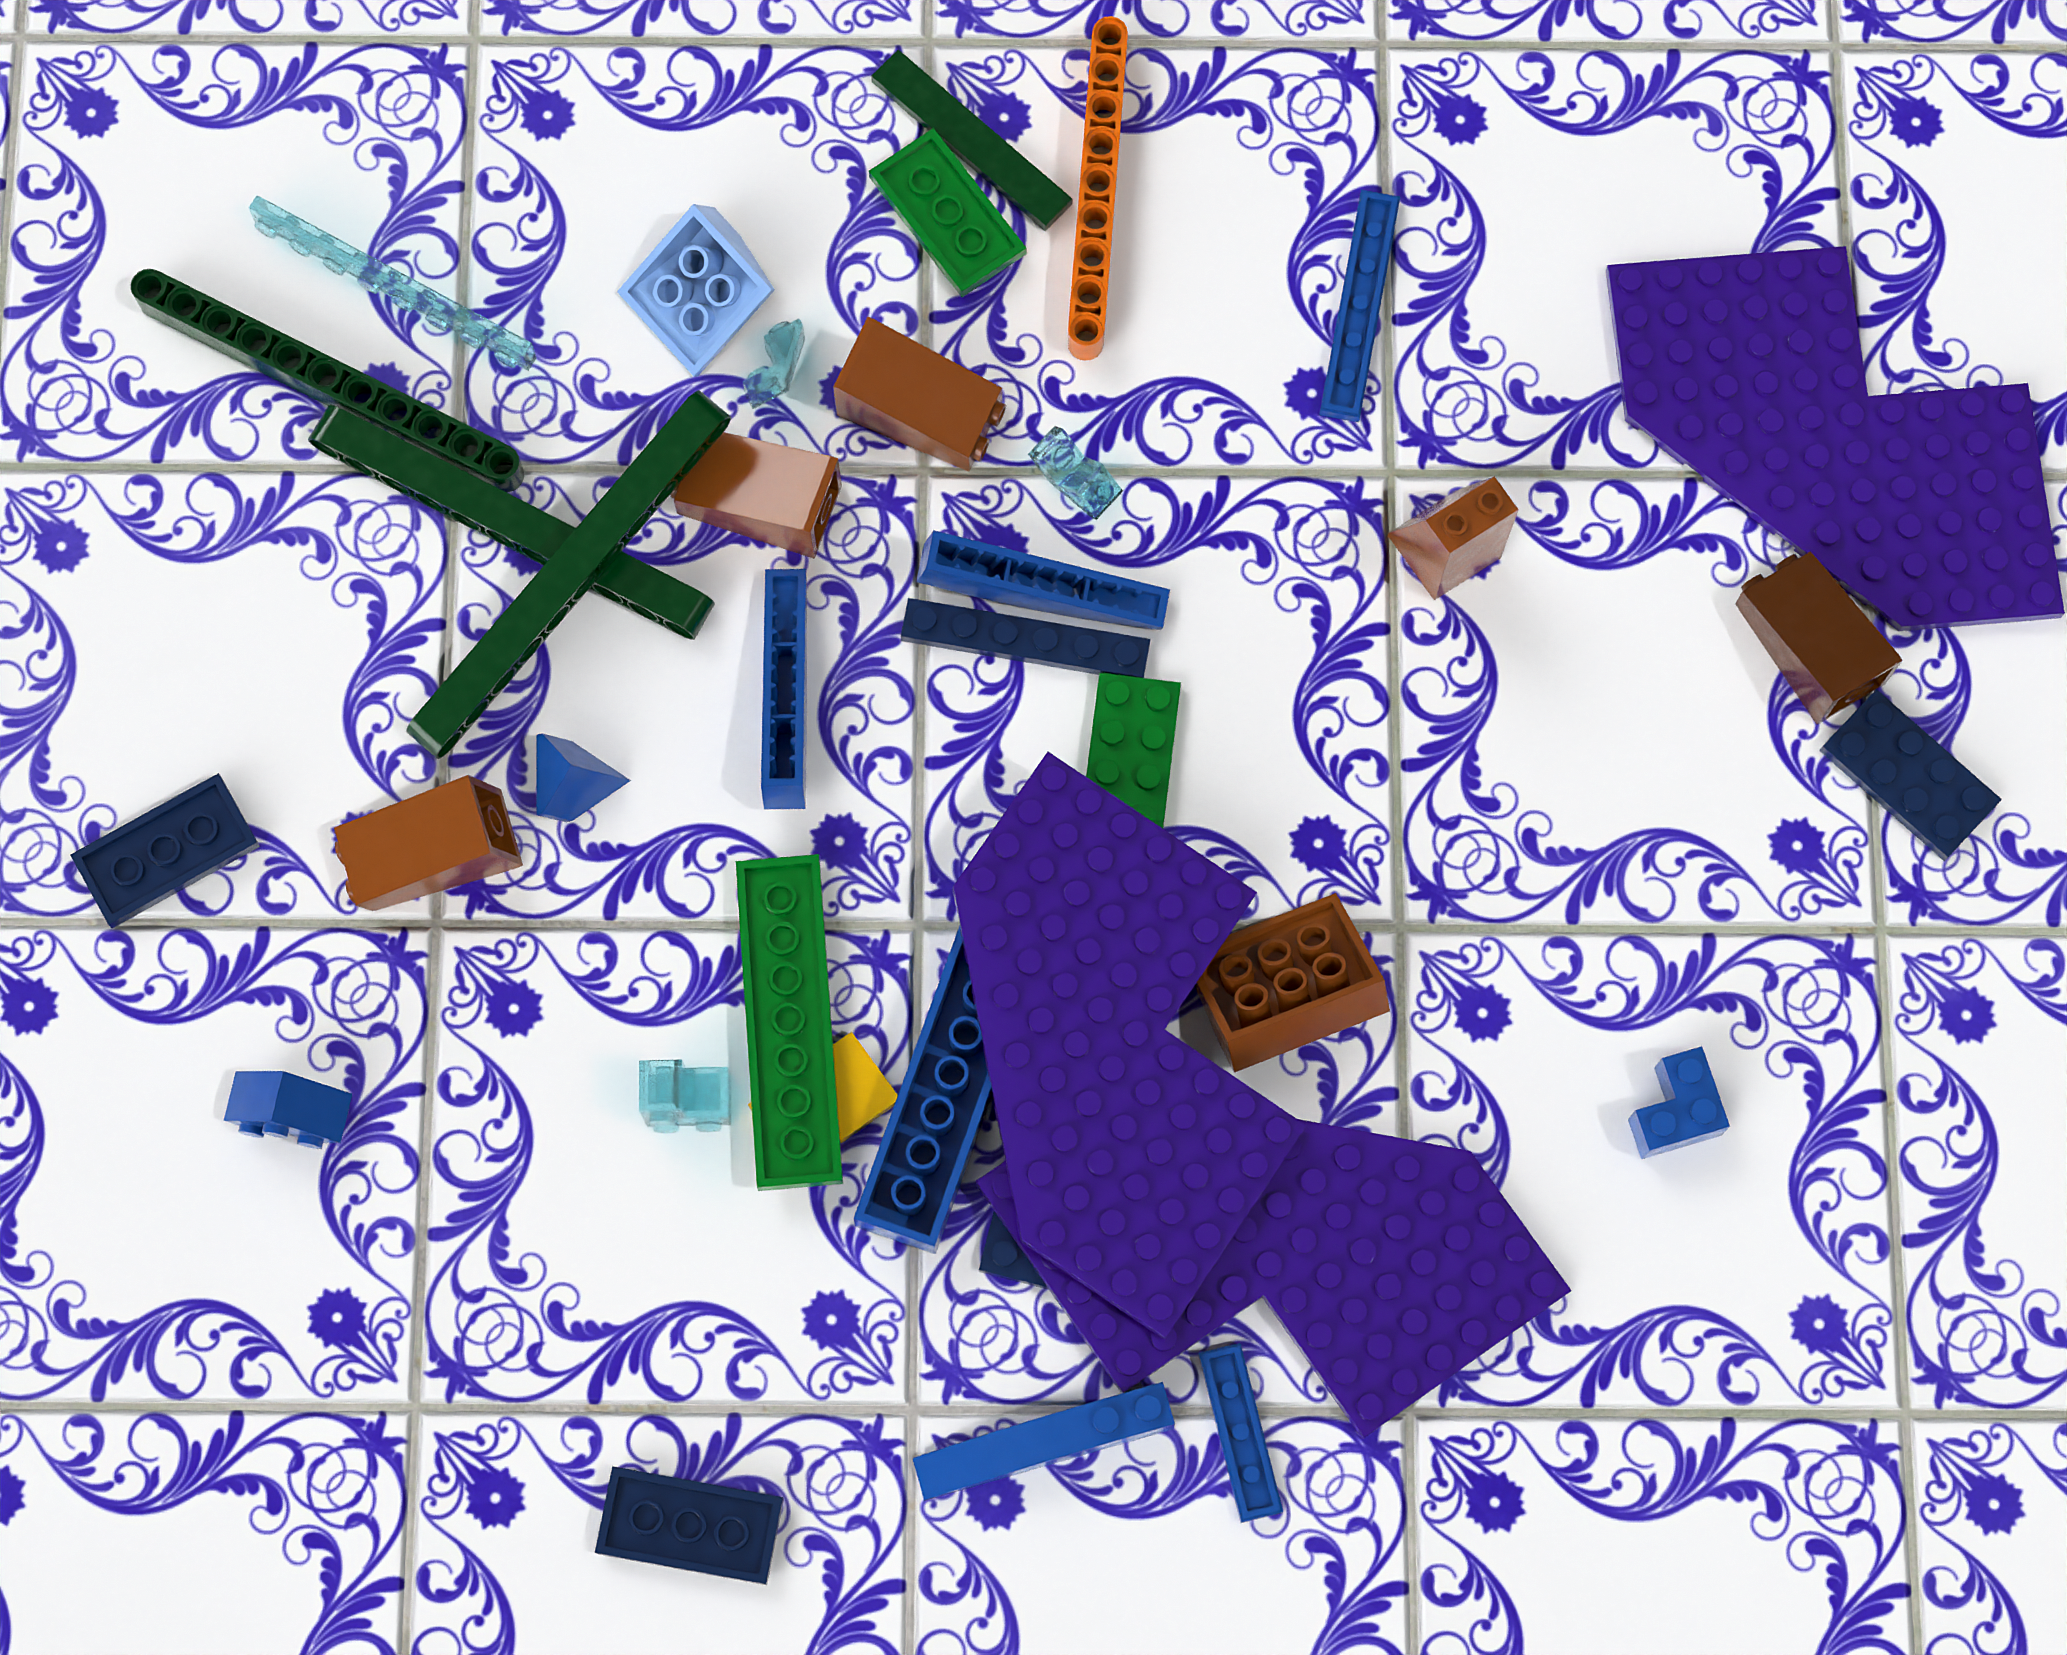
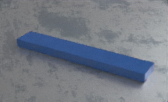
M1361 190L1320 416L1359 423L1400 196Z

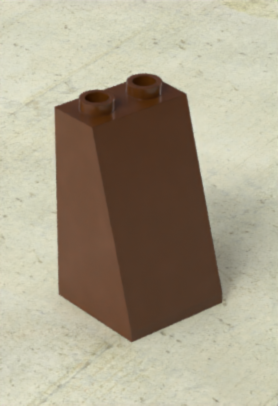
M1810 551L1800 558L1796 554L1785 558L1775 566L1776 572L1766 578L1759 574L1748 580L1741 586L1742 593L1735 605L1818 725L1885 685L1903 660Z

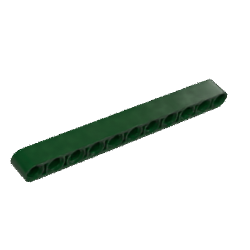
M143 269L132 278L130 284L131 292L142 312L147 316L327 406L335 405L505 492H512L522 484L524 469L516 450L511 446L158 270ZM154 288L161 289L157 296L145 298L149 290ZM196 306L191 314L179 315L184 307ZM222 323L231 324L227 331L223 333L214 332L215 328ZM258 340L266 341L261 349L248 350L253 342ZM297 357L301 359L300 363L293 368L283 367L285 362L291 358ZM327 375L336 376L333 383L326 386L318 385L323 377ZM367 392L371 394L368 401L364 403L353 402L354 398L361 393ZM397 410L407 412L404 418L399 421L388 420L389 416ZM436 427L442 429L438 437L433 439L424 438L427 430ZM473 445L478 447L477 451L471 456L464 457L459 455L460 450L465 446ZM502 463L513 465L510 472L506 474L494 472L495 468Z
M700 390L690 395L413 717L407 726L406 732L435 758L440 759L444 757L723 434L731 421V416Z
M328 405L308 438L310 444L326 455L543 566L576 529L564 521L335 405ZM622 551L590 587V590L690 640H695L715 605L714 601L701 591Z

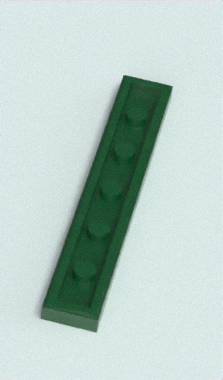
M899 49L871 75L872 83L928 131L934 128L951 151L1043 230L1046 231L1072 205L1073 198Z

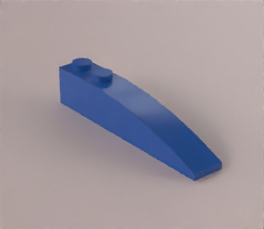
M933 530L924 543L916 580L918 583L1031 610L1161 630L1164 626L1170 589L935 530Z
M765 569L761 754L764 810L806 809V569Z
M1160 1382L994 1431L912 1459L923 1499L926 1501L1173 1430L1175 1422L1164 1384Z

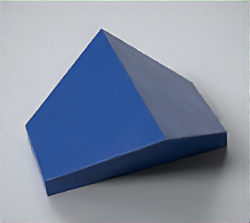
M543 733L536 735V815L563 822L573 821L631 781L573 741Z

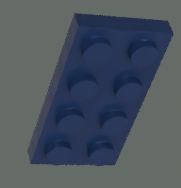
M1877 689L1819 750L1943 861L1958 848L2002 800Z
M218 773L70 854L107 924L114 928L259 848L260 845L224 780Z
M612 1466L595 1554L767 1585L784 1498Z

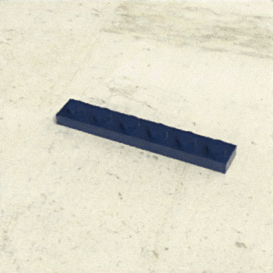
M908 598L901 631V641L1096 675L1107 673L1144 678L1151 640Z

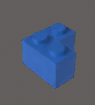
M1697 1047L1662 1058L1654 1069L1665 1102L1635 1110L1628 1119L1641 1159L1722 1136L1730 1125L1703 1047Z
M236 1071L223 1121L239 1125L238 1132L247 1136L263 1138L264 1134L287 1138L288 1134L298 1137L297 1144L301 1146L322 1149L323 1143H341L352 1093L285 1071Z

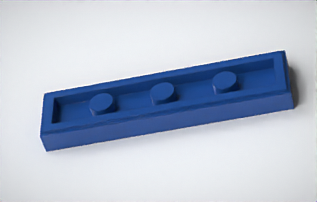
M1241 1343L1199 1353L1198 1356L1240 1524L1282 1514L1283 1508Z

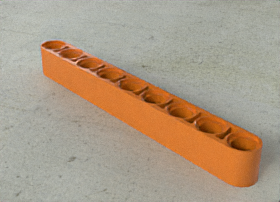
M1113 16L1103 17L1095 23L1091 40L1068 323V349L1074 357L1084 361L1098 357L1104 346L1128 40V31L1125 23ZM1114 38L1118 43L1107 45L1101 42V40ZM1111 74L1115 79L1106 82L1100 80L1098 76ZM1099 110H1107L1113 115L1108 118H1101L1095 115V113ZM1102 146L1109 149L1110 152L1099 155L1095 154L1092 149ZM1094 183H1101L1107 189L1096 192L1092 191L1089 186ZM1090 220H1099L1104 223V226L1099 229H1092L1086 223ZM1087 257H1096L1101 260V263L1097 266H1088L1083 263V260ZM1084 294H1092L1098 297L1099 300L1095 303L1087 304L1083 303L1079 298ZM1088 331L1096 337L1091 341L1085 342L1079 340L1076 335L1080 332Z

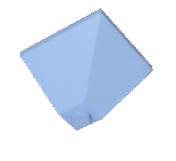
M693 204L617 292L694 377H698L775 289L742 237L715 207Z

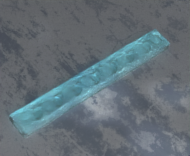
M256 195L248 207L255 221V228L262 234L272 239L279 236L287 240L289 246L297 253L305 257L313 254L322 259V263L332 272L338 275H343L346 272L357 278L358 284L367 291L374 294L381 291L389 295L391 301L399 308L407 312H412L414 309L426 315L425 319L434 327L446 331L447 328L459 333L460 338L469 346L475 349H481L482 346L489 349L506 366L515 368L518 365L529 371L537 357L533 345L526 339L266 199Z

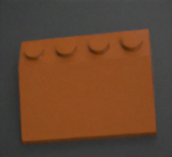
M1336 893L1228 935L1195 984L1217 1040L1234 1073L1390 1012L1385 980Z

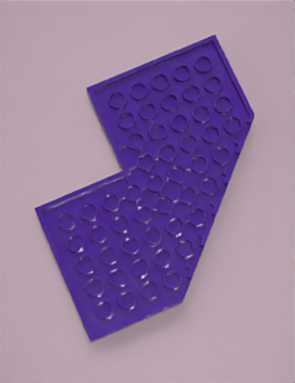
M1846 246L1607 265L1605 272L1625 421L1636 430L1641 429L1658 442V447L1680 464H1687L1704 477L1703 481L1727 500L1731 498L1749 512V517L1771 534H1778L1795 548L1794 551L1801 557L1811 551L1831 576L1841 583L1840 586L1865 606L1869 604L1887 618L1886 622L1897 631L2058 619L2065 614L2028 383L1868 396Z
M1047 751L952 889L959 917L966 963L968 964L977 1020L980 1025L989 1081L991 1082L995 1102L994 1107L1006 1159V1169L1016 1210L1020 1241L1164 1340L1307 1125L1165 1030L1257 892Z
M1298 1119L1307 1126L1168 1336L1163 1340L1021 1243L1014 1200L1012 1199L1006 1169V1160L975 1181L983 1196L1031 1265L1036 1269L1040 1278L1121 1394L1132 1389L1253 1303L1263 1298L1362 1439L1572 1291L1471 1151Z

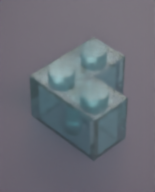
M682 1059L639 1060V1112L646 1126L653 1127V1131L657 1133H675L679 1131V1126H696V1131L717 1132L721 1131V1125H731V1073L729 1067L686 1068Z

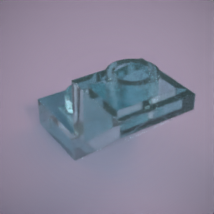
M799 318L791 323L788 321L778 323L769 330L767 335L763 336L766 352L774 366L770 368L768 366L757 368L743 381L745 396L752 409L789 391L805 342L803 324Z
M1054 426L1028 453L1046 479L1095 520L1123 492L1105 466L1100 462L1084 457L1063 428Z

